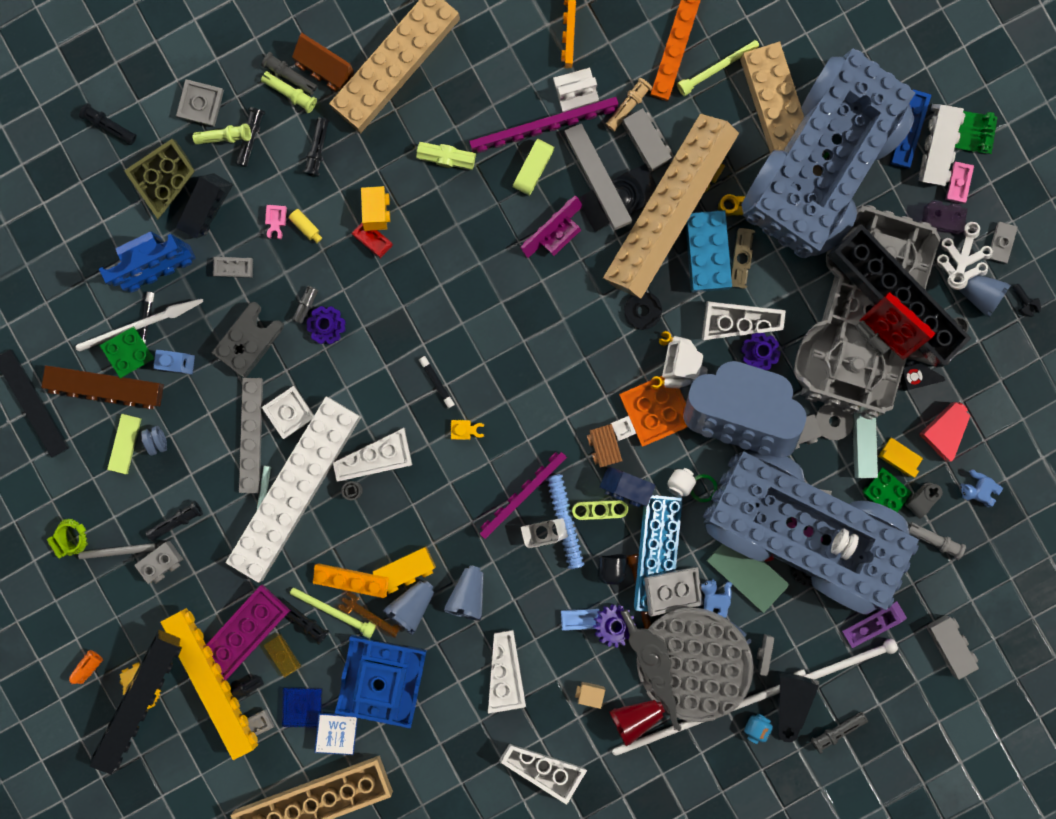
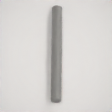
M152 543L82 551L78 554L79 559L150 552L157 549V545Z

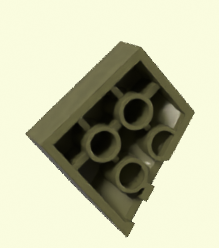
M171 139L124 170V172L156 218L159 219L195 170L177 141Z

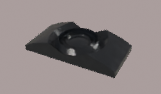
M646 164L612 180L629 215L644 208L657 187ZM594 190L579 197L582 208L594 232L611 225Z

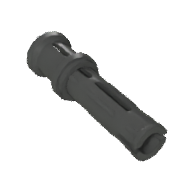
M268 52L261 64L263 68L267 67L277 77H284L312 96L314 94L313 90L316 91L318 85L289 68L287 62L280 61L273 56L272 52Z
M861 711L831 730L826 729L825 733L816 738H811V741L819 754L823 753L822 750L830 745H836L837 740L868 723V720Z

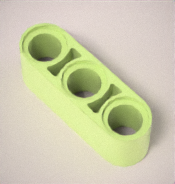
M537 139L513 184V188L530 196L555 147Z
M621 500L577 502L572 507V514L578 520L622 518L628 513L627 504ZM620 503L624 506V511L621 514H616L614 506ZM599 504L605 507V512L602 515H597L594 511L595 507ZM584 506L586 513L583 516L576 515V507Z

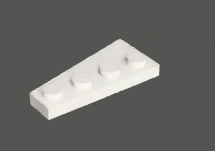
M514 631L494 633L488 713L524 708L526 703Z

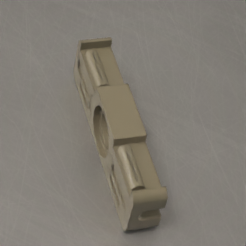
M744 228L737 230L731 268L732 288H747L745 284H747L748 270L751 265L753 250L750 249L752 248V234L755 233L754 230ZM743 253L747 256L745 264H740L737 261L738 254Z

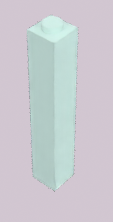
M854 412L852 414L854 418V478H878L876 418L872 420L861 417L860 413Z

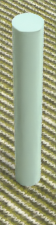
M270 466L263 467L257 510L267 495L271 472Z

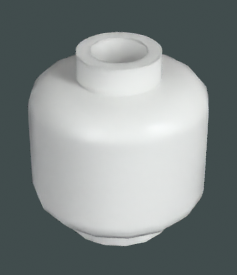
M687 468L683 470L676 469L667 483L669 492L679 498L688 496L696 484L693 472Z

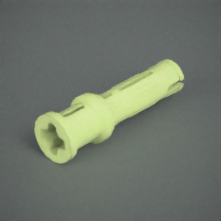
M268 71L264 73L266 78L262 76V83L290 98L292 104H298L303 107L305 112L310 113L314 109L317 98H311L303 93L302 89L293 88Z
M246 123L237 127L229 125L225 129L194 132L193 141L196 145L228 141L230 143H234L236 140L249 141L251 139V130Z

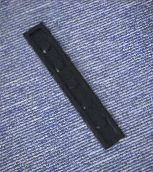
M10 349L1 354L0 370L51 458L69 449L70 447L14 351Z

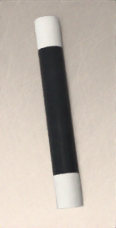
M152 292L146 293L142 319L151 315L154 293ZM148 326L140 328L139 332L144 343H146Z
M423 356L419 361L448 408L454 406V402L427 358Z

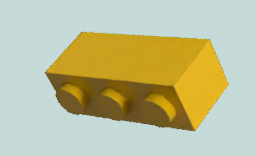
M423 547L373 571V575L389 578L387 593L390 594L397 591V586L403 583L405 586L416 581L415 578L420 575L424 578L433 574V569L436 566L427 547Z

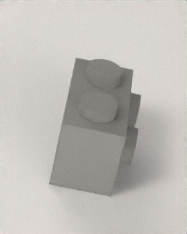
M168 541L134 566L147 584L152 582L157 584L165 578L163 574L167 571L173 572L180 567L179 562L183 558L173 544Z

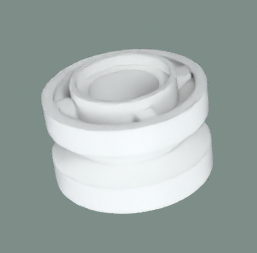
M842 529L833 540L831 553L835 555L841 553L840 557L842 559H849L856 550L859 536L854 533L849 536V531Z

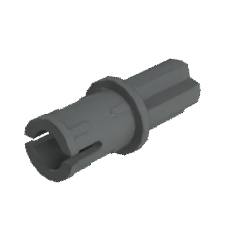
M307 286L301 301H298L300 304L293 317V321L299 324L303 322L309 308L312 309L313 301L319 292L317 289Z
M863 320L855 326L867 340L866 344L869 343L879 356H882L890 349L878 336L879 333L875 334Z

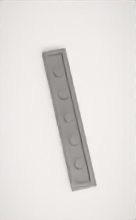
M579 124L565 130L564 135L613 229L617 230L632 223V219L583 125Z

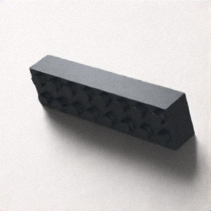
M862 224L853 228L827 255L874 305L890 292L936 333L918 349L935 368L945 366L971 339Z

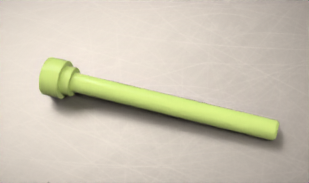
M754 40L694 78L681 80L677 83L680 93L683 96L688 95L694 89L693 86L740 59L743 53L758 48V41Z
M292 588L290 591V595L359 629L363 633L362 636L368 639L371 638L376 628L375 624L371 622L363 623L296 588Z

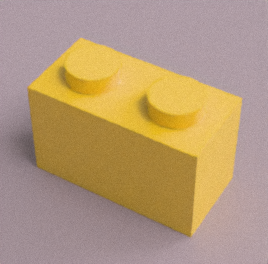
M384 186L361 188L362 224L364 231L387 230V222H391L390 211H387L386 205H390L389 193H385Z

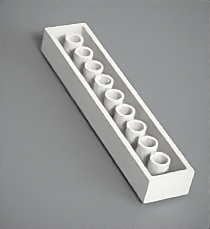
M325 397L227 559L226 563L258 583L264 580L331 469L333 462L337 459L360 421L361 416L333 399Z

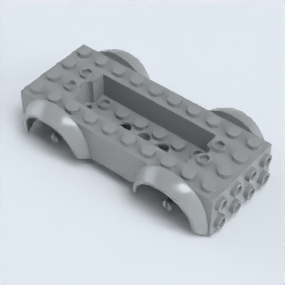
M862 205L857 209V217L850 231L862 224L926 290L941 239L936 231L937 228L931 227L932 225L926 222H914L910 217L895 216L891 211L882 212L876 210L871 205ZM830 249L826 253V265L834 274V281L822 321L815 324L807 332L800 344L795 360V376L803 386L801 395L805 396L806 400L811 402H817L818 400L824 402V406L830 408L837 406L843 408V412L854 414V412L860 413L861 417L872 420L893 409L906 359L900 358L892 349L879 356L869 343L866 344L867 340L855 326L866 314V307H874L875 305L827 256L832 250Z

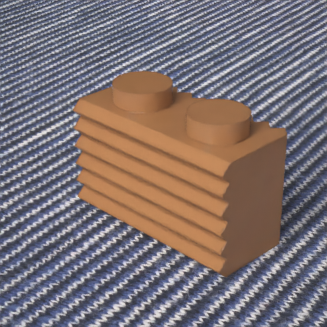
M612 424L589 430L590 434L586 436L589 446L594 447L595 453L592 454L595 465L599 464V467H604L622 461Z

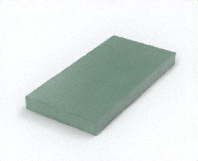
M721 544L706 560L763 613L789 586L764 561L760 562L749 558L724 544Z

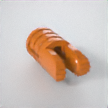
M89 650L69 678L70 683H84L100 665L103 658L96 652Z

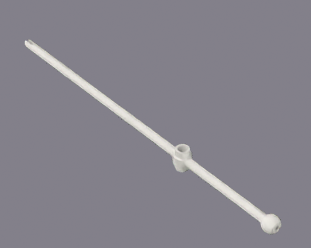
M887 639L882 646L806 674L805 670L802 669L794 672V675H801L815 680L885 652L894 654L898 650V646L894 639ZM780 685L744 698L735 710L779 694ZM684 721L679 723V725L682 727V731L703 722ZM671 726L637 739L631 745L625 746L624 744L614 748L612 753L616 756L680 731Z

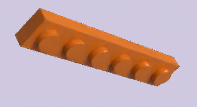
M701 0L680 1L650 96L665 101L669 100Z

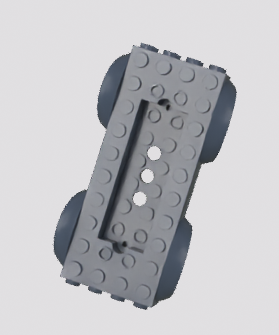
M853 48L843 57L832 56L807 95L801 107L805 117L784 151L773 150L741 204L743 216L747 218L746 220L749 223L762 228L765 234L778 239L781 245L794 250V253L801 258L817 256L835 247L848 234L856 220L857 208L852 197L875 160L885 157L898 147L909 133L914 122V115L909 103L915 92L911 90L909 85L897 80L892 73L880 68L878 63L866 58L859 50ZM834 134H838L841 137L839 145L832 142ZM823 151H827L829 153V160H825L822 157ZM815 165L822 168L821 176L814 175L813 167Z
M752 450L743 451L731 457L728 463L730 469L727 473L723 474L719 482L722 485L719 490L714 492L711 499L714 502L710 508L706 509L703 518H705L704 524L709 535L727 547L754 560L763 562L772 556L811 576L812 586L818 591L859 613L867 615L874 610H887V608L892 606L894 602L893 595L902 585L901 578L903 573L908 571L910 567L909 560L912 555H915L919 547L917 545L919 539L910 535L908 523L904 517L878 503L855 501L847 504L805 482L803 469L788 457L764 456ZM789 517L796 519L797 525L795 528H789L786 525V520ZM806 526H810L813 529V534L810 537L805 536L803 533ZM842 529L848 530L849 536L853 533L859 536L856 550L847 560L840 557L841 553L838 555L831 553L833 540ZM825 534L829 535L832 540L828 546L821 543V537Z

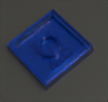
M284 687L282 727L317 728L318 713H322V688Z

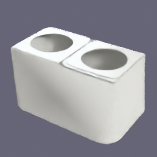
M560 518L550 520L549 523L545 521L531 524L530 526H522L521 531L525 546L533 548L556 543L567 538L568 534L564 519ZM554 523L556 526L558 536L555 535L552 530ZM539 526H544L548 531L545 539H540L536 535V529Z

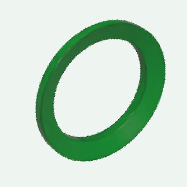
M701 474L695 477L696 481L700 478L709 479L714 485L713 494L718 489L716 481L711 476ZM693 489L690 492L691 496L699 502H708L713 496L712 494L709 498L701 499L695 495Z

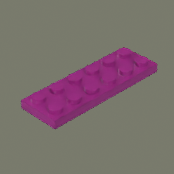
M263 584L257 588L206 644L212 650V657L215 663H218L221 667V674L224 680H227L290 612Z

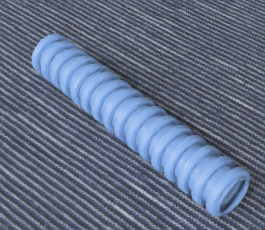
M557 474L546 478V481H549L547 485L550 487L549 493H552L550 497L551 499L553 498L552 504L555 505L553 507L556 510L555 516L558 519L563 518L568 537L563 539L562 545L565 546L563 550L566 551L565 557L568 558L566 560L569 563L568 569H575L585 564L582 562L583 556H580L582 553L579 550L580 545L577 544L579 540L576 539L577 533L574 531L576 528L573 527V516L570 515L572 511L571 509L569 510L570 504L567 503L569 499L566 498L567 492L564 491L566 487L563 486V475Z

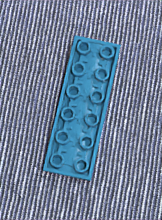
M652 495L648 506H643L634 608L636 611H648L644 577L676 571L683 498Z

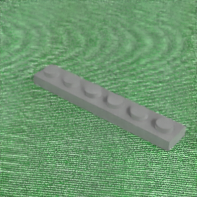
M243 378L239 493L260 492L262 378Z

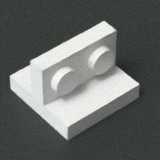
M590 68L553 78L562 113L600 102L596 91V79L592 77Z

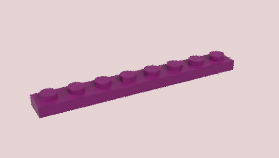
M616 97L507 129L469 141L472 152L482 153L491 146H495V148L506 145L505 142L511 140L518 142L523 140L524 136L531 135L534 137L542 134V131L547 129L554 131L561 128L560 126L568 124V126L577 124L580 119L586 118V120L596 118L597 114L604 112L606 115L615 112V109L618 107V101Z

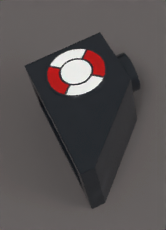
M912 361L905 363L900 381L903 391L944 382L945 377L922 363L915 364Z

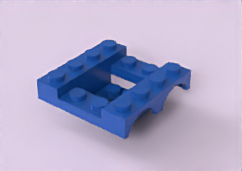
M150 231L115 248L121 262L110 269L101 267L99 271L106 284L120 285L122 290L132 293L139 290L140 286L145 283L152 284L156 282L159 276H168L174 273V269L180 266L183 268L191 265L192 260L196 259L190 245L174 235H167L168 241L164 242L160 236Z
M351 635L335 713L411 728L427 650L410 646L404 647ZM366 660L374 661V662H379V663H384V664H389V665H394V666H399V667H403V668H398V667H393V666H388V665H383V664L368 662V661H366ZM377 679L384 682V688L381 690L374 687V681Z

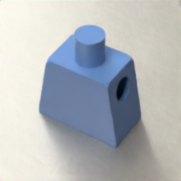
M156 350L154 369L193 374L195 356L179 352Z

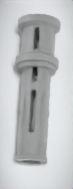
M913 522L908 526L910 535L939 548L940 552H946L954 556L956 560H960L963 556L966 545H960L952 541L950 537L939 536Z

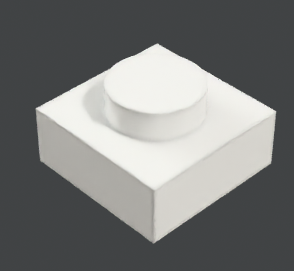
M629 416L611 423L618 441L636 434Z

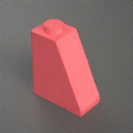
M960 402L950 403L919 434L945 462H952L954 460L970 415L967 413L968 409Z

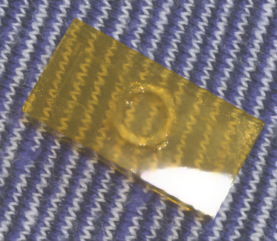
M281 634L264 645L284 678L301 667Z

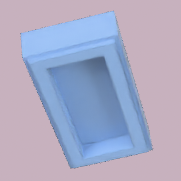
M599 609L561 610L562 630L594 629L593 626L596 625L594 618L599 616L597 613Z

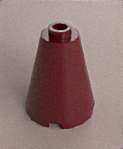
M656 700L609 711L625 746L631 745L663 718L662 713L665 712L661 702L657 703Z

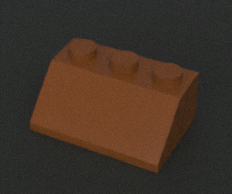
M300 34L292 56L295 66L302 71L308 70L311 72V76L317 81L323 80L327 82V86L335 92L337 90L340 91L355 74L351 64L305 34Z

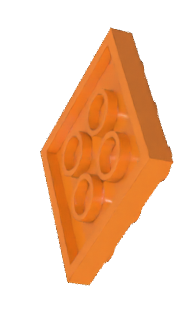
M651 380L619 394L642 447L688 427L683 418L686 402L680 388L660 386L658 389H652L651 385L657 386L659 382Z

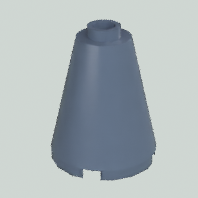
M977 275L969 279L966 287L959 291L985 316L990 318L1006 294V289H1009L1011 285L987 276Z
M470 565L469 568L464 569L445 605L444 611L446 613L481 621L483 601V572H480L481 568Z
M426 580L424 582L418 581L386 606L383 612L401 628H406V632L413 635L434 594L432 590L434 587Z

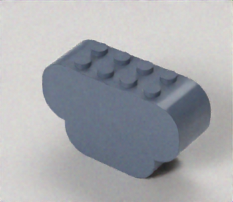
M732 361L721 365L716 375L704 374L693 381L683 418L685 424L692 431L700 433L705 437H712L727 444L731 443L745 450L756 451L764 456L783 458L794 452L805 426L806 412L800 403L792 399L793 388L785 377L741 362Z

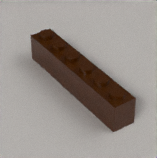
M45 365L41 388L48 389L47 393L59 395L60 391L67 392L66 396L78 398L79 394L86 395L85 399L97 401L98 397L105 398L104 402L116 404V400L124 401L123 405L135 406V403L143 404L142 408L154 409V406H161L164 384Z

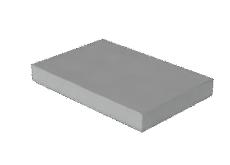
M698 567L644 577L649 616L703 605Z

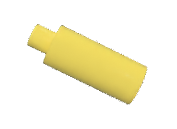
M299 209L290 214L289 219L309 240L313 239L316 243L322 240V237L318 234L320 231Z

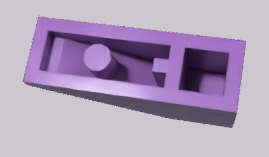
M896 601L887 610H880L842 632L851 647L854 648L900 624L907 617Z

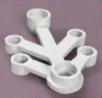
M969 222L964 227L966 239L961 254L954 246L952 239L946 238L942 241V249L949 252L958 265L957 270L949 263L947 255L942 254L937 258V265L944 268L949 275L948 285L956 290L965 288L969 279L977 275L984 276L988 272V265L984 262L978 263L975 268L965 272L967 266L982 258L990 259L993 253L991 247L984 246L980 251L969 256L973 240L980 233V226L975 222ZM944 259L946 262L942 263L940 260ZM983 267L985 268V270L981 271L979 270V268Z

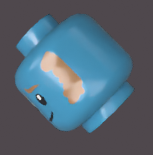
M758 713L756 716H750L744 728V732L748 735L747 739L755 744H758L759 741L766 742L773 729V726L770 724L771 720Z

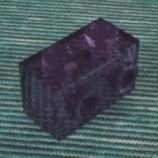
M931 201V203L924 206L922 222L931 224V227L937 228L936 231L954 234L964 232L967 208H961L962 205L960 204L942 205L943 202Z

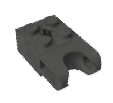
M252 302L212 351L216 357L242 377H247L284 329V323L279 320L273 321L267 328H260L257 325V317L261 312V307L257 302ZM244 346L242 348L244 352L238 353V348Z

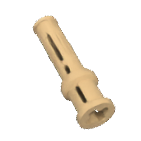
M639 77L638 83L632 90L627 92L628 97L608 122H606V126L615 132L634 106L642 102V98L648 90H652V86Z

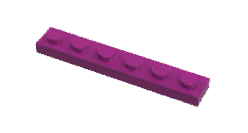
M555 452L548 459L550 464L546 468L542 465L534 473L537 477L532 481L528 479L521 486L523 490L518 495L514 493L507 500L509 504L505 508L501 506L494 513L496 517L491 522L487 520L480 527L482 529L480 535L486 539L567 457L562 452L560 454Z

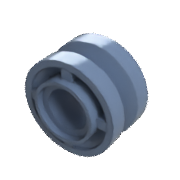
M158 425L152 427L151 432L148 429L142 431V442L150 456L156 455L157 450L160 452L167 451L166 437Z

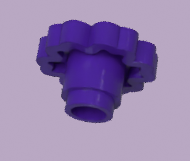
M323 306L314 309L312 317L307 319V331L312 333L311 338L319 344H324L325 342L334 344L341 339L340 333L346 331V321L341 318V312L332 306L327 309Z
M754 333L750 336V340L748 339L743 342L741 352L744 356L742 360L747 365L769 370L771 364H776L781 355L780 351L777 350L779 343L771 335L766 337L765 333Z

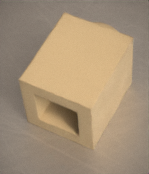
M582 682L581 687L577 686L575 697L578 698V704L601 709L605 687Z

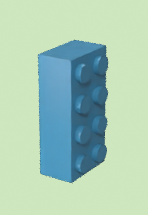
M725 210L692 213L685 224L691 293L729 290L732 288Z

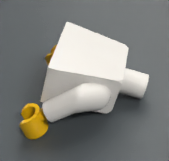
M667 331L661 334L667 340L659 339V343L663 346L668 345L662 375L665 380H661L658 376L653 377L651 380H657L659 385H651L652 389H658L660 386H665V388H681L690 385L697 377L707 374V368L702 366L703 355L697 351L691 340L678 336L671 337V334Z

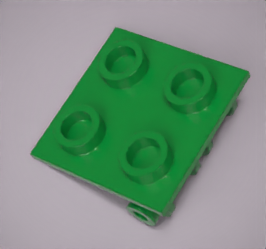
M963 111L965 118L963 124L959 127L960 139L958 144H955V149L992 154L997 116H994L992 112H987L984 115Z
M134 326L100 345L119 378L154 360Z
M884 467L878 472V478H874L869 487H865L862 490L863 496L867 497L870 501L884 505L897 513L912 493Z

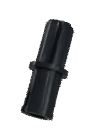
M256 676L246 683L241 682L239 686L230 691L233 697L238 700L244 696H249L250 692L263 686L264 682L260 676Z

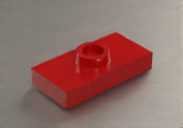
M362 223L352 232V236L380 259L393 246V243L378 230L364 231Z

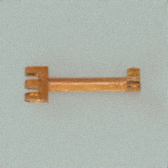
M347 591L346 595L352 599L349 600L343 597L342 601L347 604V607L339 604V609L347 614L354 610L388 632V635L393 638L397 637L401 627L396 624L391 626L357 604L360 597Z

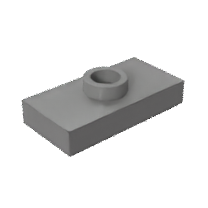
M1003 222L997 223L991 243L993 253L989 260L1003 264L1008 263L1017 226Z
M214 257L213 276L253 278V258Z
M764 634L762 648H759L757 652V659H759L757 672L765 676L769 672L774 637Z
M266 709L247 718L248 726L256 736L274 727Z

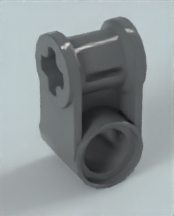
M925 483L906 501L905 506L920 519L941 498L942 489L937 484ZM930 488L933 489V490H932V492L934 493L933 495H929V494H930V491H929Z

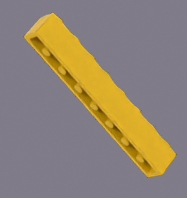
M186 608L161 621V624L166 633L180 638L179 646L182 649L178 657L232 760H235L253 751L258 746V739L256 734L251 732L247 717L241 713L239 709L240 704L233 697L228 681L224 680L221 674V667L218 663H215L211 648L206 646L202 631L195 625L193 614Z

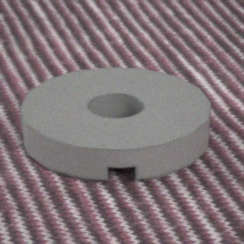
M823 405L815 417L822 437L828 440H840L851 432L854 422L853 415L843 412V408L837 406L830 408ZM832 416H836L839 420L836 427H832L829 423V419Z

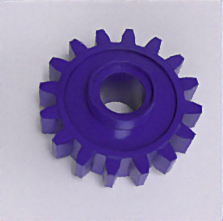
M611 604L610 608L604 606V611H598L599 616L594 618L596 625L593 628L597 631L594 635L600 637L599 642H605V645L608 647L612 645L618 648V643L624 646V640H629V632L620 613L623 611V606L618 605L616 607L614 604ZM616 621L617 626L612 630L611 625Z

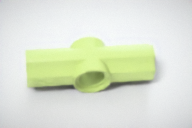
M419 142L416 158L435 162L437 165L447 168L454 166L473 170L476 153L457 150V148L445 144L438 146Z

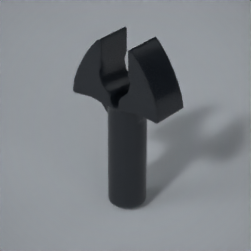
M1015 284L1013 290L1023 302V308L1019 311L1026 316L1033 317L1034 314L1030 311L1031 305L1037 313L1041 312L1039 298L1030 299L1020 284Z

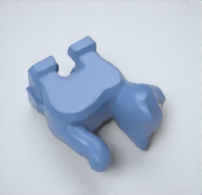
M974 469L970 470V475L979 480L975 487L970 484H960L962 487V498L966 501L975 499L978 502L984 503V506L988 508L993 507L996 500L990 496L991 492L999 496L1003 488L995 483L992 478L982 473H977Z
M714 579L707 580L704 584H701L700 589L705 595L703 609L713 612V609L717 608V614L726 618L731 604L732 583L727 582L725 584L724 594L715 593L717 585Z

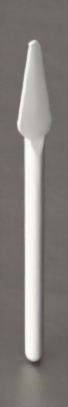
M203 299L169 306L163 312L77 344L75 348L77 351H83L104 343L133 326L137 330L168 317L176 318L201 304Z

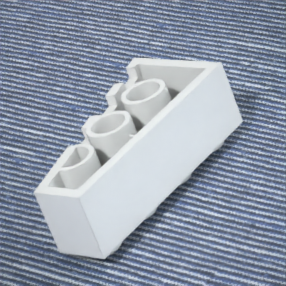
M932 104L931 111L934 112V116L929 120L928 124L931 134L928 135L925 141L927 155H923L918 181L943 186L946 185V182H949L951 177V171H949L950 164L954 162L956 152H954L955 144H958L960 139L958 131L965 118L963 108Z
M706 301L702 340L783 330L786 311Z
M512 744L508 745L499 760L500 763L566 805L587 772L583 767Z

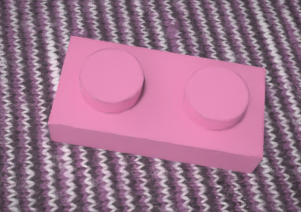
M956 161L953 163L945 200L961 204L966 203L974 165Z

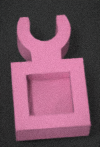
M267 205L265 224L271 225L267 231L269 239H271L274 231L278 232V239H282L283 234L280 226H286V206Z

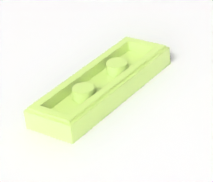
M121 414L107 470L128 474L142 418Z

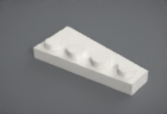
M405 428L333 462L337 482L411 466L412 460Z

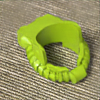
M73 519L62 520L53 536L47 539L49 546L52 547L59 559L66 555L79 554L88 545L85 527L83 524L79 525V522ZM69 526L74 529L76 528L80 534L77 546L68 541L67 530Z

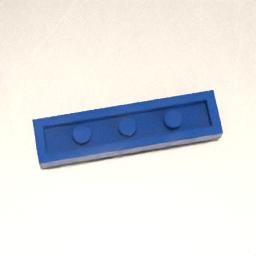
M914 89L915 95L909 103L914 115V122L905 139L894 149L890 164L907 169L911 166L931 98V94Z

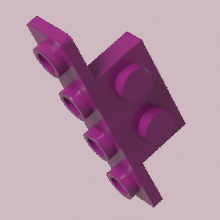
M577 196L568 200L558 212L552 215L551 219L539 227L537 232L523 243L520 249L527 258L541 246L555 256L581 231L580 227L570 219L582 208V203Z

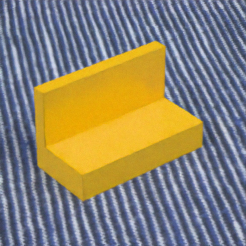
M891 437L878 456L910 478L917 476L919 471L916 469L923 460L922 457Z

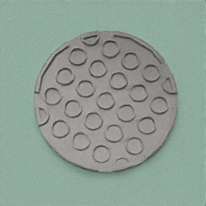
M682 608L664 614L647 629L652 634L662 638L667 645L668 655L672 662L669 671L672 675L671 686L672 694L676 701L677 718L692 722L713 721L716 718L731 713L746 697L753 679V658L746 639L729 620L709 610ZM637 657L638 675L647 691L646 693L651 700H656L657 703L661 702L664 710L670 714L667 705L654 692L651 680L644 673Z

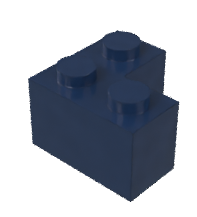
M609 466L600 484V488L606 490L604 494L622 501L625 497L630 499L629 504L640 507V504L648 506L656 486L653 483Z

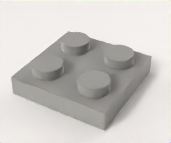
M186 79L176 116L181 119L215 127L224 93L223 88Z

